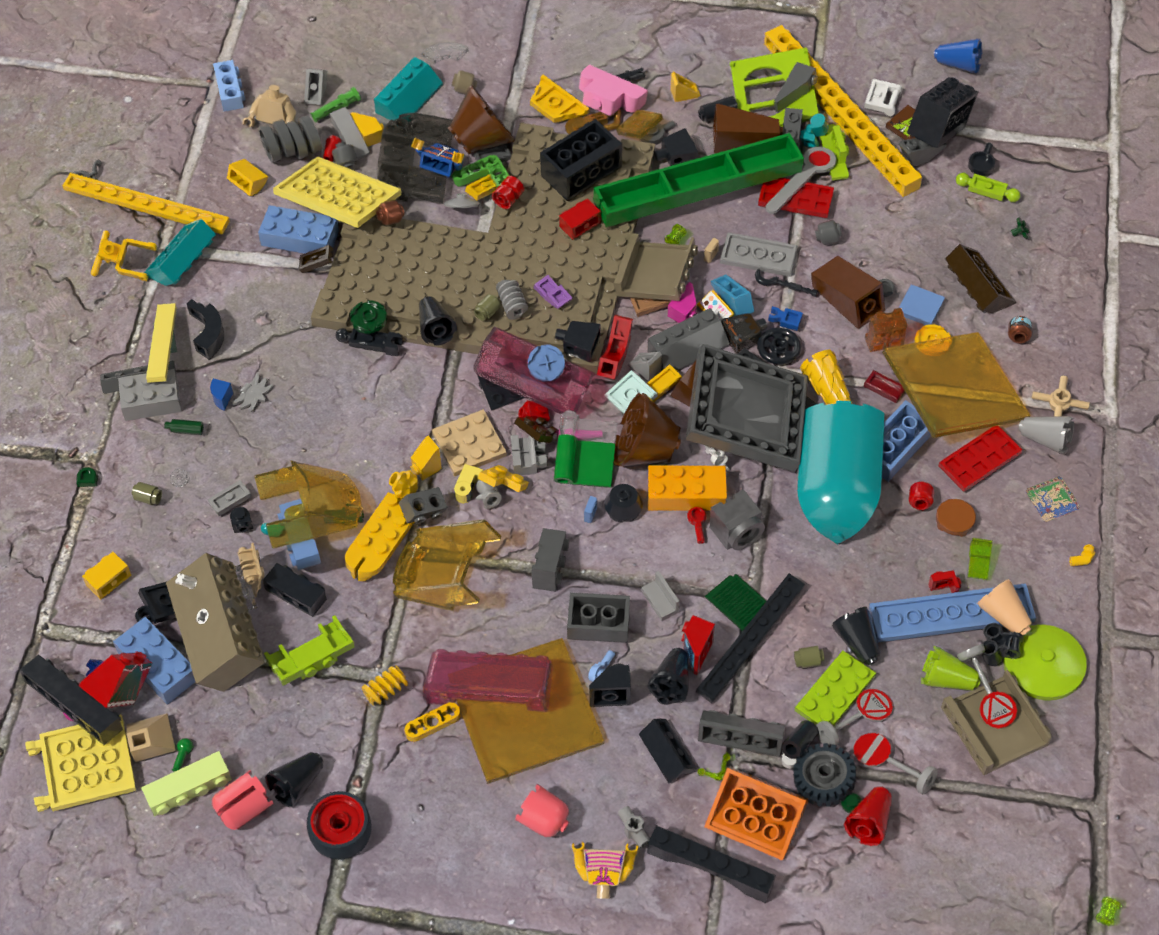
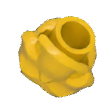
M411 470L394 472L389 478V485L392 486L396 498H404L408 494L416 493L418 479Z

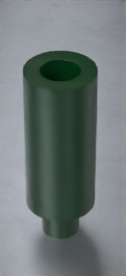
M172 419L171 422L165 421L164 428L170 429L172 433L202 435L204 424L202 421Z

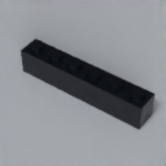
M38 654L20 669L25 683L60 711L64 712L101 744L105 745L123 730L120 722L121 717L117 712H111L108 708H105L80 688L79 683L75 679H69L62 669L58 670L48 658L44 659Z

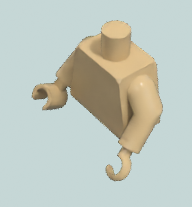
M271 85L269 90H266L255 99L250 108L249 117L244 118L242 123L246 125L249 119L251 122L249 127H253L255 125V116L256 120L270 124L280 119L288 123L295 121L296 111L290 103L289 96L279 93V86Z

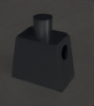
M684 128L662 139L661 149L655 151V158L657 161L666 159L669 166L698 159V150L687 129Z
M571 321L567 330L557 328L555 339L563 341V351L565 353L591 362L601 336V324Z

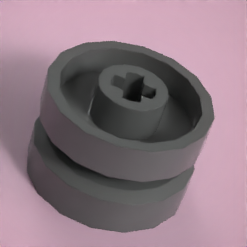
M308 115L299 118L298 124L295 121L285 123L292 137L296 152L295 156L298 159L307 157L308 150L312 154L322 151L319 134Z
M283 119L274 121L272 128L268 124L258 127L263 148L271 163L280 161L282 154L286 158L295 155L294 143Z

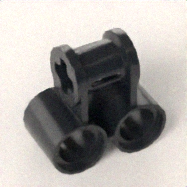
M990 623L985 626L983 632L987 641L982 643L985 647V652L982 656L987 665H998L1002 661V657L1011 659L1020 657V644L1024 640L1020 633L1003 632L1001 626L997 623Z

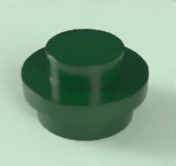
M852 793L847 796L844 802L841 801V807L847 813H851L862 800L859 795Z

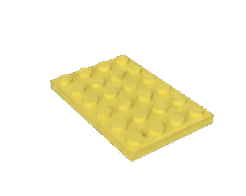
M316 157L273 188L275 195L356 228H359L376 215V211L381 203L395 200L401 196V189L320 157Z

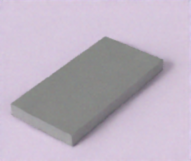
M728 232L720 264L752 270L760 269L762 272L790 277L798 245Z

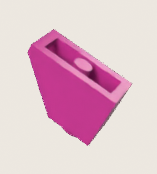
M691 282L686 285L685 293L681 295L680 301L672 300L668 304V317L678 323L697 315L696 299Z

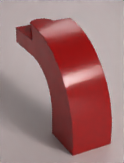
M619 315L614 316L606 351L600 357L597 371L598 376L615 380L619 375L629 348L633 319Z

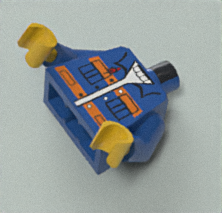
M414 138L411 147L416 149L421 158L419 167L448 177L452 175L454 169L457 171L462 169L463 153H458V150L451 146L434 144L424 148V141Z

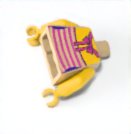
M582 842V847L577 849L574 843H572L575 868L582 880L588 882V885H597V898L609 899L610 886H619V883L626 881L634 867L635 857L638 852L637 845L634 851L628 849L629 844H626L625 851L585 849L584 842Z

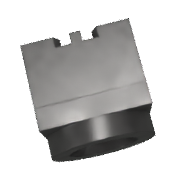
M744 489L734 494L732 500L727 498L725 504L720 502L711 507L709 528L727 550L730 548L741 550L750 546L762 535L765 529V525L761 521V510Z

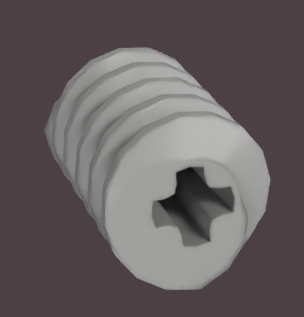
M502 280L498 282L496 290L507 318L510 320L520 318L528 310V305L518 281Z

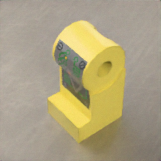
M467 464L464 465L454 488L455 497L459 503H468L472 499V490L478 482L479 474L483 469Z

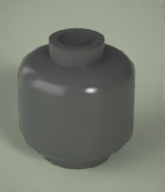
M346 142L336 144V148L332 151L336 164L346 168L355 165L354 162L357 160V155L352 144L346 145Z
M834 220L819 223L818 230L815 231L817 241H821L823 245L839 242L842 236L840 225Z

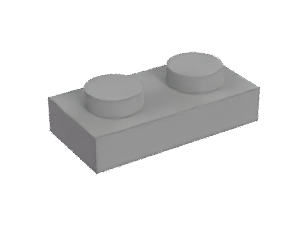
M239 480L207 500L219 517L251 498V493L242 481Z

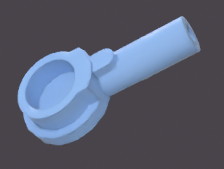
M608 650L603 660L591 667L588 676L590 681L593 682L610 664L615 656L613 651Z

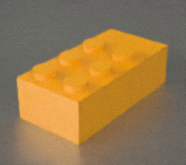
M648 465V511H689L693 507H701L704 511H711L712 506L720 502L723 504L726 502V466Z

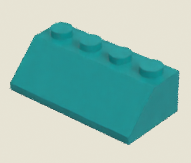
M414 57L374 98L375 113L403 127L443 85V82L428 63Z
M202 219L184 225L144 273L147 274L148 278L164 286L177 284L182 278L181 274L187 272L192 267L191 263L193 260H197L203 254L201 251L211 245L213 242L212 238L216 235L215 232Z

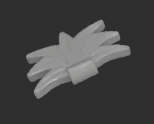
M256 373L252 382L246 383L239 391L241 393L240 396L232 401V405L242 403L240 406L241 410L251 406L250 412H253L258 401L266 402L264 395L273 388V384L266 387V378L259 383V374Z

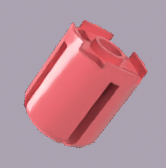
M251 770L216 793L212 798L213 809L222 819L224 825L232 830L239 829L274 804L272 800L268 803L266 790L256 776L251 778Z

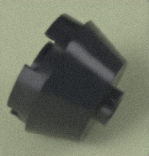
M619 484L613 487L606 496L604 507L611 519L623 523L625 520H634L638 517L643 507V501L633 486Z

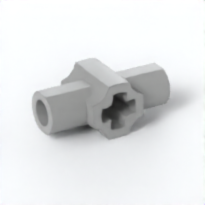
M629 806L619 810L618 816L625 825L624 833L626 837L634 839L639 849L647 847L649 837L644 831V821L641 816H635Z

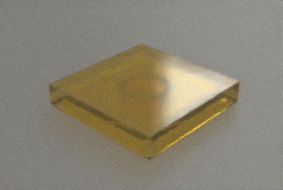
M637 110L616 131L619 135L642 139L664 118L660 113Z

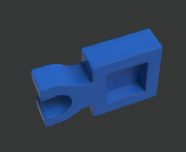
M772 306L771 313L776 315L769 314V322H780L781 327L798 331L803 312L788 308L781 311L779 308Z

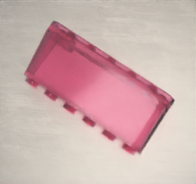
M494 326L483 342L473 366L474 372L488 381L563 416H574L596 373L564 359V370L556 380L551 382L536 380L528 369V358L530 353L538 346Z
M437 649L436 652L431 654L422 693L427 704L444 705L448 699L524 703L528 711L548 712L553 663L547 656L543 655L537 657H528L524 654L508 656L505 653L489 655L486 652L473 654L463 650L448 652L444 649Z

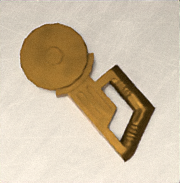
M618 109L611 116L597 112L584 118H572L565 125L566 132L570 135L571 132L578 130L594 119H597L608 131L620 128L621 111ZM614 116V122L608 124V118Z

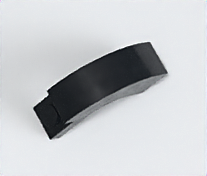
M191 299L186 303L189 315L205 325L204 330L193 340L194 346L198 353L210 360L219 351L224 341V328L221 317L212 304L209 303L205 307L202 303H197Z

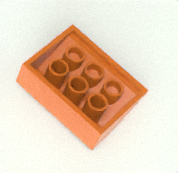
M729 767L725 772L704 827L783 861L809 800Z

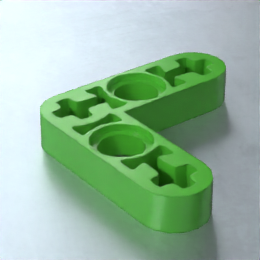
M490 155L462 167L459 171H454L452 179L456 186H464L489 175L495 186L498 187L509 174L496 155Z

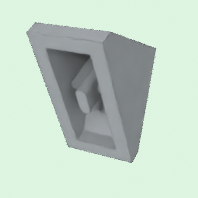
M660 352L639 353L628 363V366L650 381L661 371L662 354Z

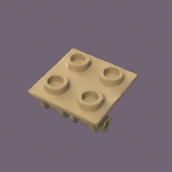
M251 543L250 549L241 547L237 554L240 566L242 567L244 581L247 584H251L255 598L257 597L258 590L261 589L264 569L259 564V551L255 550L254 543Z

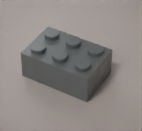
M570 592L567 639L628 643L630 596Z

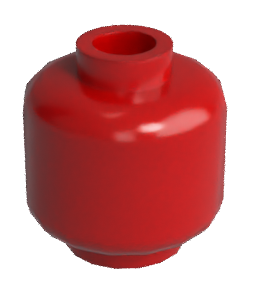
M924 481L912 484L909 489L910 505L918 510L930 508L934 502V488L932 485Z

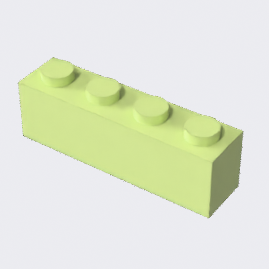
M218 751L145 785L141 789L155 817L166 814L176 806L185 805L189 800L197 796H204L210 790L222 787L232 779Z

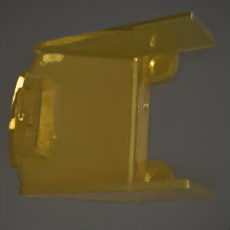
M291 461L292 466L254 476L260 500L299 491L302 504L290 506L285 510V519L266 524L272 548L357 528L359 517L362 515L360 493L355 483L340 471Z
M485 519L417 529L415 532L417 536L412 543L407 542L397 561L393 575L394 595L399 599L453 611L455 606L479 603L480 599L463 583L472 557L483 552L486 542L499 541L502 536Z

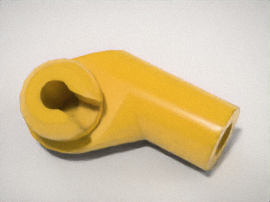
M1087 544L1083 547L1084 550L1080 556L1069 557L1070 566L1088 565L1095 556L1094 546Z

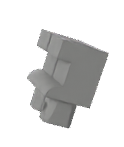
M511 435L514 474H536L537 468L547 467L546 454L536 455L535 453L545 452L544 442H538L530 435L528 438H518V435Z

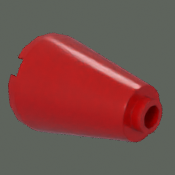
M874 787L846 817L844 828L851 838L855 836L860 839L859 843L868 846H877L884 840L892 795L885 787Z

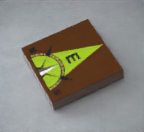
M907 105L890 119L885 127L903 140L915 138L907 134L915 109Z

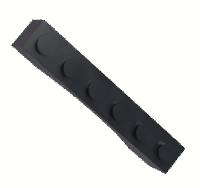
M657 825L647 843V854L666 862L685 864L706 871L728 882L745 895L763 903L767 902L774 886L776 875Z

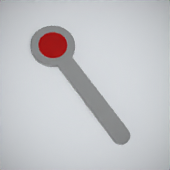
M824 147L808 149L803 155L804 167L802 172L797 173L766 204V212L770 214L777 213L816 172L824 173L833 169L836 164L835 154Z

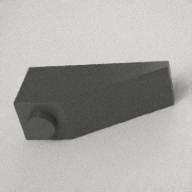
M796 62L774 100L776 112H780L808 93L811 87L816 84L818 76H816V69L814 67Z

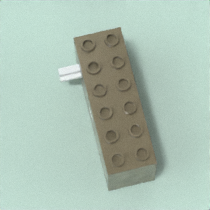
M205 553L166 582L196 684L224 692L265 663L262 655L263 651L259 646L257 633L251 621L252 617L248 612L246 599L241 590V583L236 574V567L232 562Z

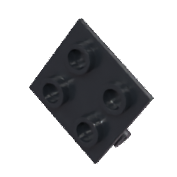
M512 363L477 376L479 387L483 389L491 410L526 398Z

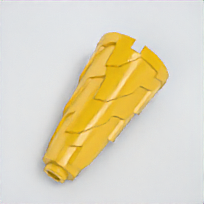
M830 349L820 351L812 355L813 360L811 362L806 359L801 364L800 370L802 374L808 376V381L816 393L822 397L826 405L836 404V401H851L849 391L843 380L845 378L838 365L834 351Z

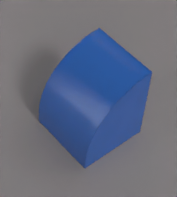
M213 378L210 389L214 403L219 409L225 411L233 395L231 383Z

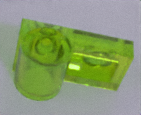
M972 538L967 578L988 580L992 540Z

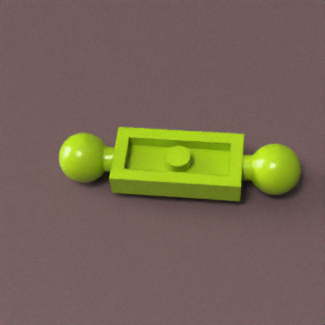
M964 172L956 176V183L959 186L969 185L968 191L1002 201L1004 196L1010 202H1017L1020 199V191L1016 188L1007 190L1008 184L977 174H974L971 179Z

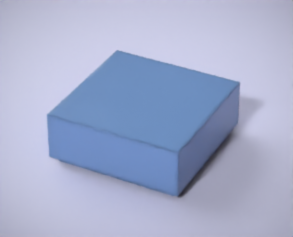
M590 496L584 510V522L591 523L597 511L596 497Z

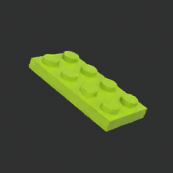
M842 650L795 706L794 711L814 723L815 726L821 721H827L835 726L856 701L858 695L874 679L876 673Z

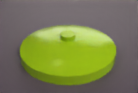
M1042 624L1029 626L1031 630L1023 636L1024 640L1020 644V657L1017 659L1003 658L1004 669L1015 676L1019 688L1029 697L1052 701L1071 695L1081 685L1086 673V656L1081 645L1071 634L1058 627Z

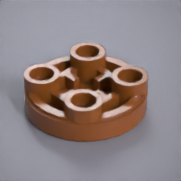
M948 499L942 502L936 513L937 528L940 531L961 537L967 535L973 528L976 520L973 507L961 499Z

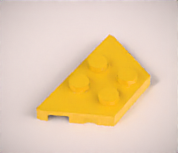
M544 74L541 75L540 83L536 86L535 93L530 99V105L553 123L589 114V108Z

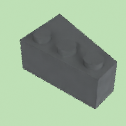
M543 528L538 544L539 549L535 554L536 563L531 568L532 588L556 592L557 585H561L562 573H560V570L565 567L566 556H564V551H568L570 542L569 539H566V531Z

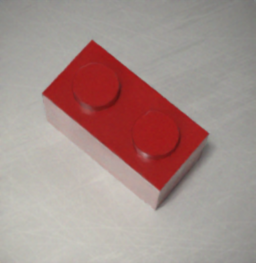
M588 198L578 202L574 207L559 215V227L572 240L601 223V211Z

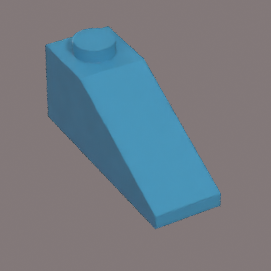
M723 275L710 281L720 298L734 312L737 318H744V314L754 312L751 293L728 275Z

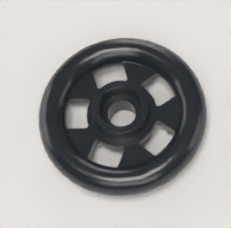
M772 328L761 334L757 342V349L760 356L767 362L784 365L793 362L799 356L801 342L799 337L791 330ZM783 335V336L788 337V338H789L788 341H786V339H784V338L781 337V336ZM771 336L774 337L771 342L767 340ZM788 346H794V350L788 351ZM770 347V350H771L772 352L767 353V351L765 350V348ZM785 354V357H777V355Z

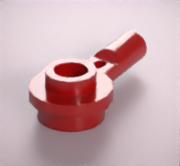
M693 507L687 513V519L695 526L697 543L703 544L705 539L702 524L706 521V512L701 507Z

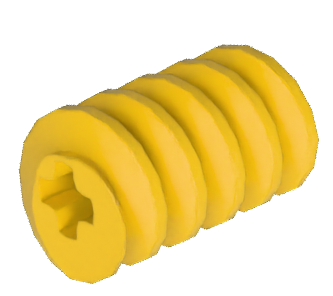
M395 665V668L389 667V673L383 671L382 677L377 675L375 681L370 680L368 682L369 686L365 684L362 686L364 695L373 706V702H377L379 705L382 704L381 697L388 700V692L394 696V688L401 691V683L406 687L408 686L407 679L398 666Z

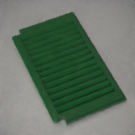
M737 574L733 577L729 575L705 595V598L741 631L745 629L766 602L759 593Z

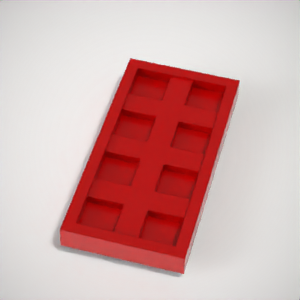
M779 178L763 183L758 206L766 207V204L791 179ZM806 182L780 210L828 218L834 187Z
M996 424L940 461L938 466L965 492L1019 456L1023 449Z

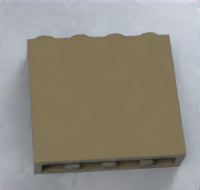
M632 233L614 281L616 296L680 301L681 295L685 293V283L690 277V268H693L694 256L698 254V245H695L694 237H691L689 245L640 242L639 234Z
M1005 670L1003 677L988 684L992 692H1004L1015 701L1017 714L1009 726L1000 729L992 728L982 720L979 712L980 703L988 695L984 685L954 699L950 695L943 699L941 709L983 775L1047 747L1051 740L1049 728L1043 725L1038 711L1032 708L1027 694L1021 691L1017 679L1008 670Z

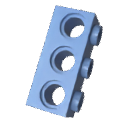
M233 60L213 63L223 111L244 108L242 101H245V95L243 90L240 91L243 88L241 78L237 79L240 76L238 66H234Z

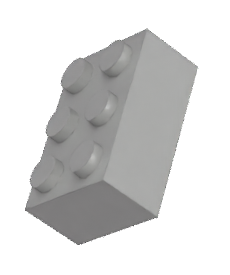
M175 369L168 370L167 379L163 382L147 383V373L118 378L120 404L125 421L181 412L179 384Z

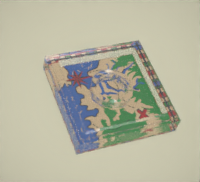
M1061 476L1026 490L1028 497L1044 522L1069 514L1080 508L1079 503Z

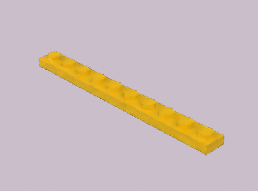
M73 173L68 175L62 185L63 189L69 192L183 224L202 219L215 233L222 235L230 222L227 216Z

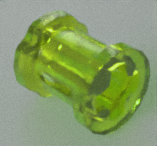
M679 224L673 225L671 233L664 238L665 243L679 245L681 238L687 234L686 229Z
M1103 897L1101 910L1096 914L1095 918L1103 925L1112 926L1115 924L1114 918L1117 910L1121 908V903L1111 897Z

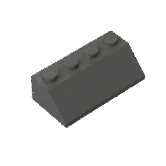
M709 308L649 337L647 351L660 352L662 354L661 370L671 365L678 372L691 366L696 361L697 352L701 344L722 350L729 347L730 344L721 320Z
M703 710L699 723L698 741L780 757L785 726L777 722L767 723L756 718L746 719L735 714L725 715L715 710Z

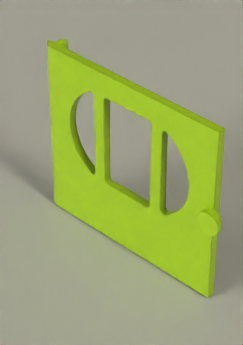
M808 48L731 61L729 65L731 66L738 109L750 112V110L774 106V100L747 104L745 87L786 81L796 62L810 66ZM760 69H774L782 73L781 75L745 81L751 73ZM814 86L811 87L808 93L786 107L803 109L801 122L810 121L815 114H819ZM785 108L781 112L768 117L779 119V126L783 127Z

